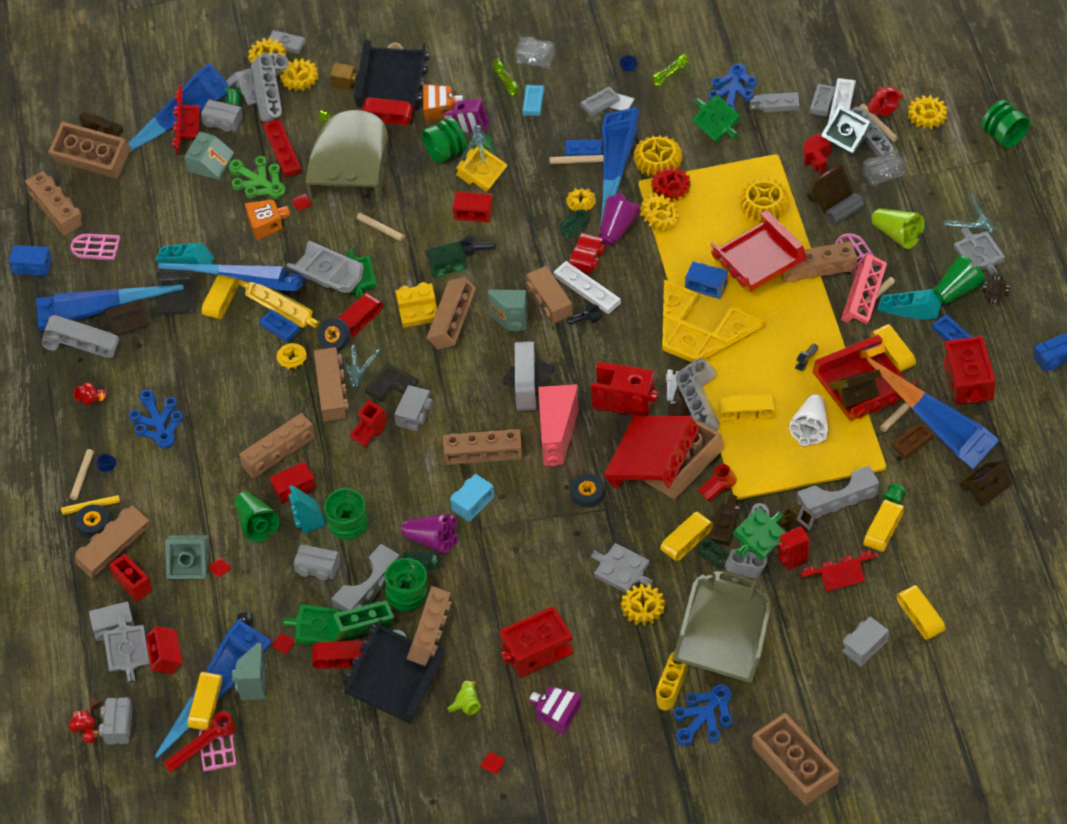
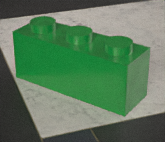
M387 600L334 613L326 625L333 642L369 633L372 625H377L379 619H382L381 626L388 628L394 616Z

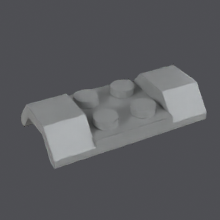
M312 241L307 242L305 255L296 264L288 263L286 265L287 268L300 273L302 277L322 286L349 293L361 281L364 267L362 263Z

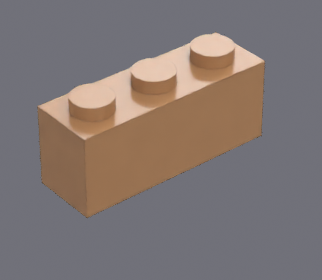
M547 266L527 274L526 288L529 293H533L535 302L538 306L541 305L546 318H549L554 324L573 315L571 301Z

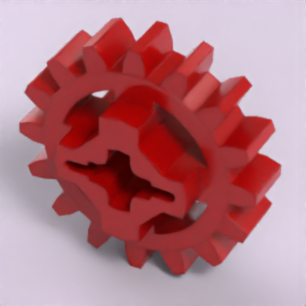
M673 166L669 170L663 167V171L657 170V175L653 174V180H651L652 192L657 193L658 197L664 195V199L670 198L669 202L672 201V198L678 201L679 196L684 198L685 193H689V188H691L690 176L686 175L685 170L680 172L679 167L676 170L673 169Z

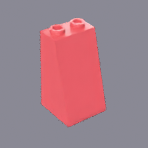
M577 384L538 387L544 466L563 465L579 411Z

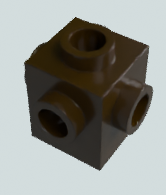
M993 275L992 278H988L987 282L983 283L982 293H985L984 298L989 299V302L1000 303V301H1004L1005 296H1009L1010 286L1007 285V280H1003L1004 277ZM993 286H1000V291H994Z
M800 504L787 508L784 511L780 525L787 532L800 526L805 532H808L816 515L806 506Z

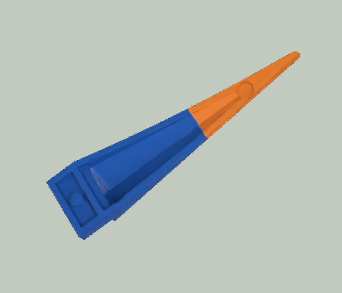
M867 358L868 362L876 370L880 369L881 376L945 445L972 470L978 466L999 442V439L985 427L920 390L871 358Z

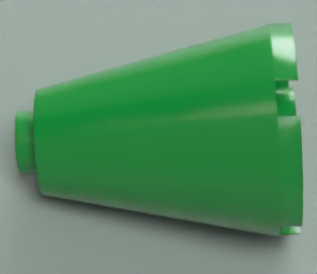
M959 255L933 290L939 301L944 305L978 288L985 281L984 274L978 266L974 268L970 264L972 260L967 256Z
M247 491L241 492L235 497L234 504L242 533L249 541L261 542L267 540L269 534L277 531L279 517L273 509Z

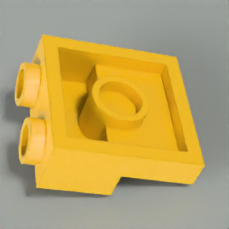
M478 144L475 149L471 148L465 156L467 158L465 162L461 160L458 164L456 175L469 185L475 183L488 192L506 169L507 164Z
M422 282L416 287L402 286L399 290H395L403 328L433 322L437 312V305L432 284Z

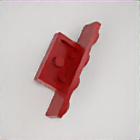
M179 85V91H175V101L178 102V107L174 106V117H177V122L173 123V133H176V138L172 140V148L176 149V155H180V140H195L199 133L200 106L182 105V85Z
M871 550L859 553V558L852 559L851 555L840 558L841 562L833 564V561L822 563V568L814 569V566L802 569L803 573L798 574V577L802 578L820 573L825 592L863 582L865 579L860 561L878 557V554H871Z

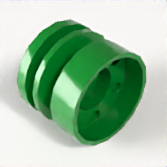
M1007 100L995 103L987 111L981 123L983 131L993 137L1004 148H1011L1018 144L1030 127V119L1021 111H1017L1016 107Z
M451 117L438 122L437 126L432 125L422 130L421 135L424 146L431 158L438 164L450 159L451 154L458 155L459 152L467 149L465 136L458 123Z
M342 488L335 490L327 497L324 511L330 532L341 540H352L360 537L366 531L369 521L363 496L351 488Z
M411 558L395 560L385 571V598L388 604L396 610L404 612L418 609L427 597L426 570L420 562Z

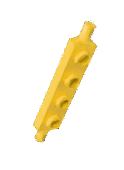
M242 279L238 280L240 281L238 285L246 288L245 295L270 310L272 309L302 328H306L308 324L315 329L319 327L318 324L320 322L311 318L313 312L311 309L273 288Z

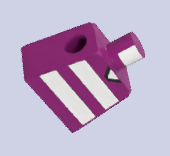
M482 99L457 101L453 111L447 110L445 112V119L447 117L453 118L458 123L462 132L479 135L486 134L489 119Z
M552 686L548 687L544 695L533 692L529 700L530 704L537 706V719L561 735L565 734L582 705L581 694Z

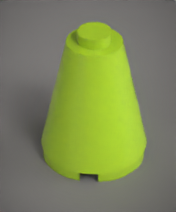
M880 208L871 217L872 224L907 249H911L918 243L919 239L917 237L924 230V218L915 212Z

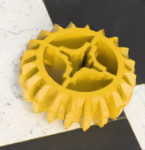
M652 135V138L646 137L645 141L640 140V143L636 145L634 150V163L637 169L641 170L642 174L647 173L648 177L653 174L657 175V170L663 171V167L669 170L673 166V169L676 170L680 167L682 161V150L678 142H675L673 138L669 139L668 136L664 138L661 135L659 137Z
M760 178L759 181L754 179L752 183L748 182L743 187L739 204L742 212L747 217H751L752 220L758 219L761 222L762 217L760 213L766 210L775 219L776 217L781 218V215L788 208L789 195L786 187H783L782 183H777L776 179L770 181L769 178L767 180Z

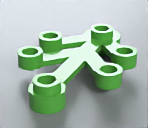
M259 156L255 160L259 175L243 167V163L240 160L235 159L231 161L229 170L232 175L239 176L242 174L251 179L249 181H242L239 178L232 181L234 190L238 191L246 188L245 192L248 198L270 195L273 199H281L284 196L286 190L285 186L279 183V165L272 164L269 166V173L272 176L271 183L266 180L265 167L267 162L265 157ZM263 186L264 188L256 190L255 187Z

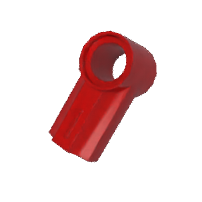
M720 464L715 468L714 475L697 490L710 502L725 488L733 487L737 479L729 465Z

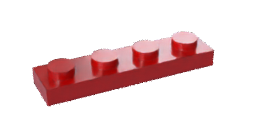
M280 119L264 123L263 129L284 177L302 173L300 164Z

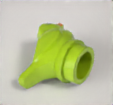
M475 681L463 682L455 702L447 708L449 712L462 709L464 713L474 715L479 711L481 704L474 689Z

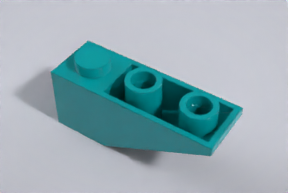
M203 243L163 246L155 258L160 263L210 265L214 259Z
M929 289L882 295L877 310L888 314L925 320L938 317L941 302L934 291Z
M293 485L289 486L291 494L288 497L292 505L291 510L294 515L293 520L296 528H301L302 533L306 534L325 527L324 517L317 501Z

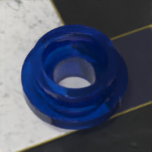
M626 55L620 59V66L624 71L635 69L637 59L634 56Z
M102 454L97 460V468L102 472H109L115 468L116 460L110 454Z

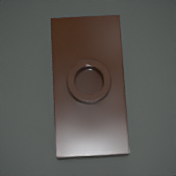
M920 422L892 442V448L906 459L932 440L934 433Z

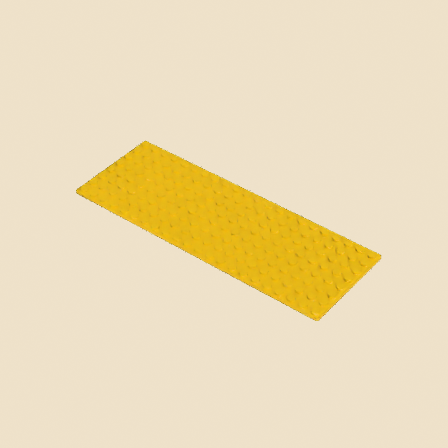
M777 154L686 171V175L690 176L691 181L689 193H685L684 198L679 196L678 201L672 198L670 202L675 203L674 208L679 210L677 212L679 215L678 221L670 230L666 228L662 231L660 227L658 230H655V226H651L668 281L685 288V277L693 261L728 271L727 268L724 269L719 260L713 258L710 242L713 241L718 247H721L763 222L762 220L759 222L758 219L752 220L751 217H747L741 210L739 200L742 189L748 182L752 183L754 179L759 181L760 178L762 180L769 178L770 181L776 179L777 183H782V186L786 187L789 195L788 208L781 215V218L776 217V220L803 245L804 249L811 248L780 157ZM653 178L639 181L643 200L648 195L653 196L655 194L652 192L651 180ZM728 271L726 277L728 284L721 299L698 293L697 300L683 321L714 333L731 307L765 320V325L762 328L704 359L715 369L714 378L702 387L719 421L717 432L722 434L724 449L720 454L723 464L729 465L737 479L736 484L731 487L733 495L737 496L736 500L850 478L852 471L866 466H870L873 473L886 469V463L869 414H866L861 419L849 421L812 373L815 360L845 348L821 276L793 282H783L782 276L779 275L750 292L746 287H741L737 278H733ZM812 344H817L818 350L808 360L806 369L804 371L795 369V366L799 363L796 359L801 351L806 352ZM771 394L775 398L776 416L772 419L725 422L720 419L719 399L724 396ZM811 395H819L825 403L828 434L826 439L818 444L802 446L791 435L789 424L807 398Z

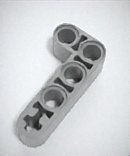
M263 53L251 64L259 115L264 123L274 121L282 113L276 75L280 74L289 64L287 57L282 54Z
M53 315L50 316L46 325L42 346L48 350H57L59 343L96 355L111 358L115 354L119 338L115 334Z
M534 341L515 342V395L517 411L536 410Z
M700 358L680 370L676 375V382L692 417L717 431L719 421L702 387L714 378L715 369L704 359Z
M757 503L752 507L748 515L749 517L757 508H761L769 516V509L766 505ZM738 549L732 550L725 562L727 572L736 573L748 578H758L767 563V556L761 561L755 554L749 551L743 557H739L740 553L738 555L736 553Z

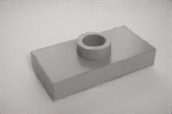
M274 30L269 37L272 38L273 42L277 39L279 44L283 43L286 51L297 54L300 53L305 44L304 37Z
M817 85L810 107V114L827 117L835 93L834 86Z
M609 86L582 101L581 107L592 117L619 102L620 96Z

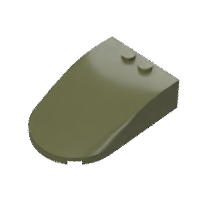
M352 110L339 113L324 123L313 145L305 183L309 199L313 200L315 185L374 187L376 201L380 202L389 145L387 128L381 119L369 112Z
M715 571L712 575L705 576L703 574L698 577L693 583L672 660L752 683L760 659L771 608L767 593H762L758 589L759 585L751 579L732 572Z

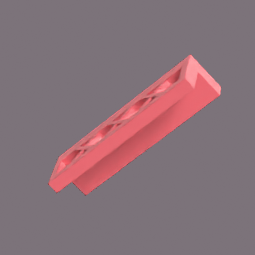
M869 253L859 261L841 318L842 321L848 323L851 319L855 318L865 324L869 322L887 265L886 262ZM872 263L880 266V270L874 272L871 266ZM872 277L875 286L870 287L867 278ZM864 292L868 293L871 298L870 301H865L862 295ZM863 306L866 312L865 316L857 313L859 307Z

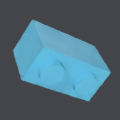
M475 474L471 479L465 481L459 491L452 494L450 499L451 510L470 522L495 497L493 485Z

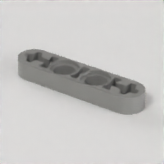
M853 108L852 112L871 121V129L866 134L864 140L880 159H891L893 157V145L863 108ZM878 137V138H880L881 140L878 141V142H875V141L872 140V138Z

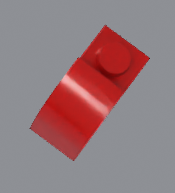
M821 132L805 141L803 146V163L805 167L811 164L814 170L823 175L827 172L828 161L826 158L831 154V143L821 136Z
M370 400L358 412L357 415L361 421L349 435L352 440L365 448L375 435H381L387 422V415L384 409Z

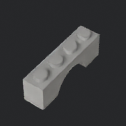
M866 466L852 471L850 483L840 491L829 492L820 489L816 485L798 491L797 504L806 506L816 515L815 519L824 514L836 512L840 508L855 505L859 501L875 497L879 494V481L870 466Z
M380 544L369 556L370 567L373 571L370 578L360 585H343L332 598L333 608L340 609V612L366 606L369 602H372L379 590L385 587V571L393 561L400 559V555Z

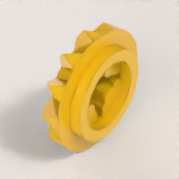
M574 189L573 192H569L567 197L568 207L576 212L588 211L596 202L595 195L590 192V189Z
M286 344L277 352V362L280 363L281 367H286L288 370L290 367L296 369L299 365L303 366V362L307 360L306 350L299 344ZM294 353L295 357H293L292 360H289V357H291Z

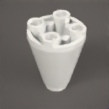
M811 395L807 398L790 421V433L802 446L818 444L827 437L826 408L823 398L819 395Z

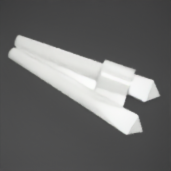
M667 370V401H673L678 386L676 375L679 371H676V374L673 375V370Z

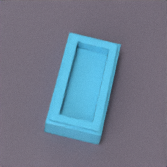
M526 85L523 115L541 116L544 86Z

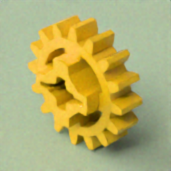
M263 38L261 43L257 40V45H251L252 50L248 51L251 64L263 53L286 56L283 43L279 44L277 39L273 42L272 38H269L268 41Z
M303 58L300 61L294 59V62L289 61L288 66L281 72V82H283L284 87L288 86V90L295 88V92L298 89L304 91L305 87L310 89L311 84H316L315 80H318V70L314 63H310V60L304 62Z
M922 95V99L916 97L915 102L911 101L910 106H908V119H911L912 124L916 123L917 128L921 125L923 129H926V126L933 129L934 125L939 127L940 123H944V119L947 117V106H944V101L938 102V97L932 99V95L929 98Z
M655 193L653 196L648 195L643 200L640 210H642L640 215L645 216L643 221H648L650 227L654 225L655 230H658L660 227L664 231L666 228L670 230L672 226L674 227L679 218L677 214L679 210L674 208L675 203L669 202L670 198L664 199V195L658 197L657 193Z
M640 584V588L634 585L633 591L626 590V596H622L621 609L623 610V615L628 616L629 622L634 619L635 625L642 622L643 626H646L647 621L654 624V618L659 620L660 614H664L665 600H663L662 593L658 594V588L652 590L651 585H648L647 588H644L643 584Z

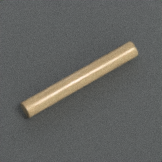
M865 104L860 106L892 142L897 140V136L875 114H871Z
M603 155L550 157V164L604 161Z
M362 213L357 214L356 218L399 241L404 239L403 234Z
M889 277L880 285L876 299L895 283L892 277ZM868 296L865 301H870L871 298ZM863 306L858 308L857 313L860 314L864 310Z
M906 402L902 404L880 426V429L886 432L910 406Z
M87 449L70 495L72 500H77L94 454V451L91 449Z

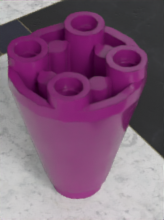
M616 193L615 196H608L605 202L599 236L603 238V243L606 246L611 247L640 215L641 206L626 200L623 194Z
M440 514L410 519L403 522L401 533L406 538L440 553H447L452 546H456L458 543V536L456 535L457 517L450 514Z

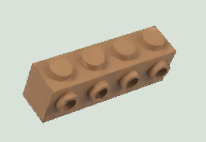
M42 171L25 181L28 193L63 235L82 226L80 210L73 207L71 199L64 196L60 186L56 187L51 176H47Z
M852 241L804 249L807 260L782 273L781 276L783 282H793L856 270L857 256Z
M466 277L448 281L427 335V339L437 350L455 346L476 290L475 286Z
M336 347L314 350L323 421L346 418L345 411L349 410L348 400L343 398L344 395H347L345 384L341 383L342 380H345L344 371L339 368V366L343 365L342 356L337 354Z
M300 413L239 453L242 467L253 479L313 440L315 438L313 424Z
M520 429L443 435L445 465L522 459Z
M133 505L128 509H123L114 522L110 521L104 527V531L100 534H95L86 547L82 546L75 553V564L92 579L149 528V520Z
M431 586L407 660L426 666L429 657H434L437 645H434L435 641L439 642L442 634L439 627L443 628L447 618L444 612L448 613L451 601H448L450 592Z

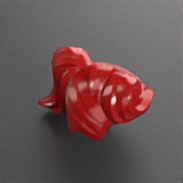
M879 87L874 97L868 103V111L871 114L888 116L897 109L899 99H903V94L894 87Z

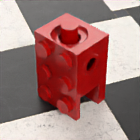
M983 336L945 341L944 347L947 357L943 358L955 405L993 400L996 380Z
M598 361L596 366L597 383L591 382L593 409L612 411L618 414L649 416L652 404L657 402L659 391H655L654 370Z
M554 606L499 630L501 648L503 650L500 653L501 658L505 664L510 662L519 678L574 653L568 643L573 640L572 635Z

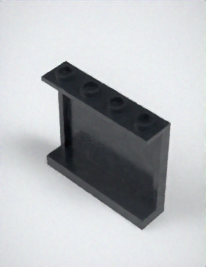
M364 40L354 94L356 107H363L364 100L367 98L409 102L413 105L414 110H419V104L423 103V93L421 92L423 85H425L424 75H427L428 72L426 61L430 60V51L427 50L426 43H423L422 50L372 47L370 40Z
M379 619L377 625L373 624L368 633L371 636L368 641L364 640L360 648V652H362L360 658L356 656L351 668L354 670L351 674L347 673L343 681V685H346L343 693L411 724L444 657L446 649L439 646L434 657H429L426 666L407 660L413 640L381 626L382 619Z

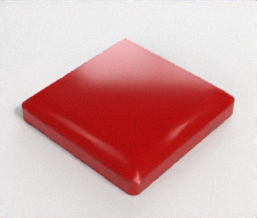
M306 194L291 200L297 211L312 206Z
M222 557L208 565V569L216 578L221 577L232 569Z
M280 633L271 647L287 654L294 645L295 639Z
M489 752L480 767L496 775L504 764L505 759Z

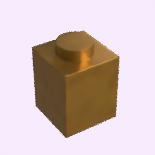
M335 63L330 73L331 87L352 91L358 77L355 66Z

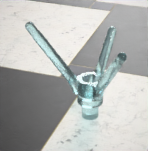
M481 125L474 126L475 132L459 159L457 166L461 160L465 159L473 144L479 146L482 164L486 163L483 144L498 158V154L486 140Z
M972 193L968 195L980 216L976 223L944 221V224L982 227L991 233L996 229L991 224L992 221L984 215Z
M354 344L352 345V366L349 367L342 357L343 366L350 375L349 378L351 379L352 386H359L361 375L379 354L380 348L372 354L362 368L356 364Z

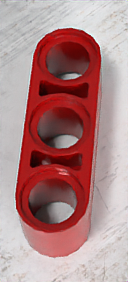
M367 98L364 100L361 111L377 116L386 124L408 125L411 121L414 107L411 103L405 101Z
M365 293L338 317L349 326L350 339L381 312L383 302L369 293Z
M364 641L316 643L312 647V666L317 669L351 668L356 656L360 658L362 654L360 648Z

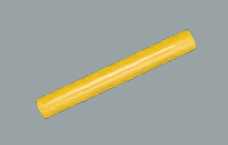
M119 495L61 507L62 514L66 515L78 512L83 507L92 504L107 506L120 503Z

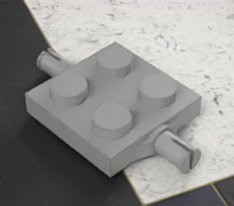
M967 227L963 228L961 233L965 238L954 243V249L957 254L970 258L972 260L970 264L974 268L978 266L980 270L987 269L991 277L997 275L998 271L994 265L1004 262L1005 256L987 231L972 235Z
M617 543L613 545L606 555L596 551L591 555L592 559L600 562L594 576L625 593L626 590L631 591L633 586H636L638 583L645 586L652 585L653 580L643 576L644 571L649 565V560Z
M122 614L123 622H121V615H117L119 627L114 630L103 631L109 672L126 671L127 683H131L130 675L132 682L136 681L134 670L138 667L150 666L144 626H127L126 615Z

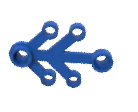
M735 64L729 69L727 75L722 78L716 77L712 80L713 88L720 90L710 91L708 94L709 99L711 100L716 94L722 97L729 92L726 103L736 111L734 101L737 91L744 97L745 101H750L754 98L753 91L745 89L739 83V80L742 79L746 82L748 88H755L757 80L755 77L746 74L747 69L743 64ZM732 79L731 83L722 88L723 84Z
M144 390L140 394V401L143 406L148 407L152 418L140 415L138 410H132L129 412L130 421L141 423L134 428L138 437L144 436L156 440V444L159 447L168 449L175 441L173 435L175 429L183 421L182 413L180 411L172 412L177 407V402L174 397H169L165 400L166 406L159 416L155 406L156 398L154 392ZM171 414L172 421L165 430L164 424ZM145 425L156 428L158 432L146 430Z
M717 685L711 692L689 693L686 696V704L691 708L678 707L674 710V718L679 722L684 721L686 717L697 716L688 728H681L677 731L676 741L680 746L687 747L691 745L693 735L706 719L709 730L707 734L708 740L711 743H716L720 740V732L717 729L714 710L718 705L721 712L720 726L723 728L731 727L732 717L729 715L727 703L731 700V691L727 686ZM694 698L695 701L691 702L689 699ZM710 701L706 706L695 707L698 705V702ZM727 719L729 722L724 723L723 720ZM711 734H716L717 736H716V737H711L710 735H711Z

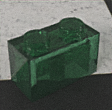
M460 241L425 250L426 263L432 278L468 269L466 255Z

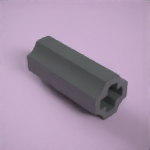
M859 194L851 195L826 211L828 221L831 224H838L864 208V202Z

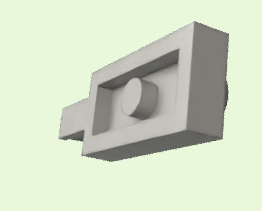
M798 92L754 96L749 101L750 109L764 110V112L799 110Z

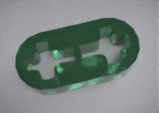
M583 209L573 212L560 223V234L566 238L576 235L589 224V213Z
M703 539L698 543L699 556L716 569L725 570V562L730 554L711 539Z
M407 551L403 554V558H411L420 562L425 570H436L439 568L440 556L434 552Z

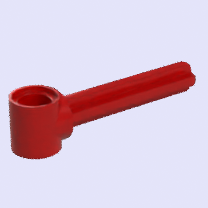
M227 712L217 713L213 718V722H211L212 726L164 762L167 770L173 772L218 736L221 738L231 736L236 730V725L230 714ZM224 722H228L226 726L221 727Z

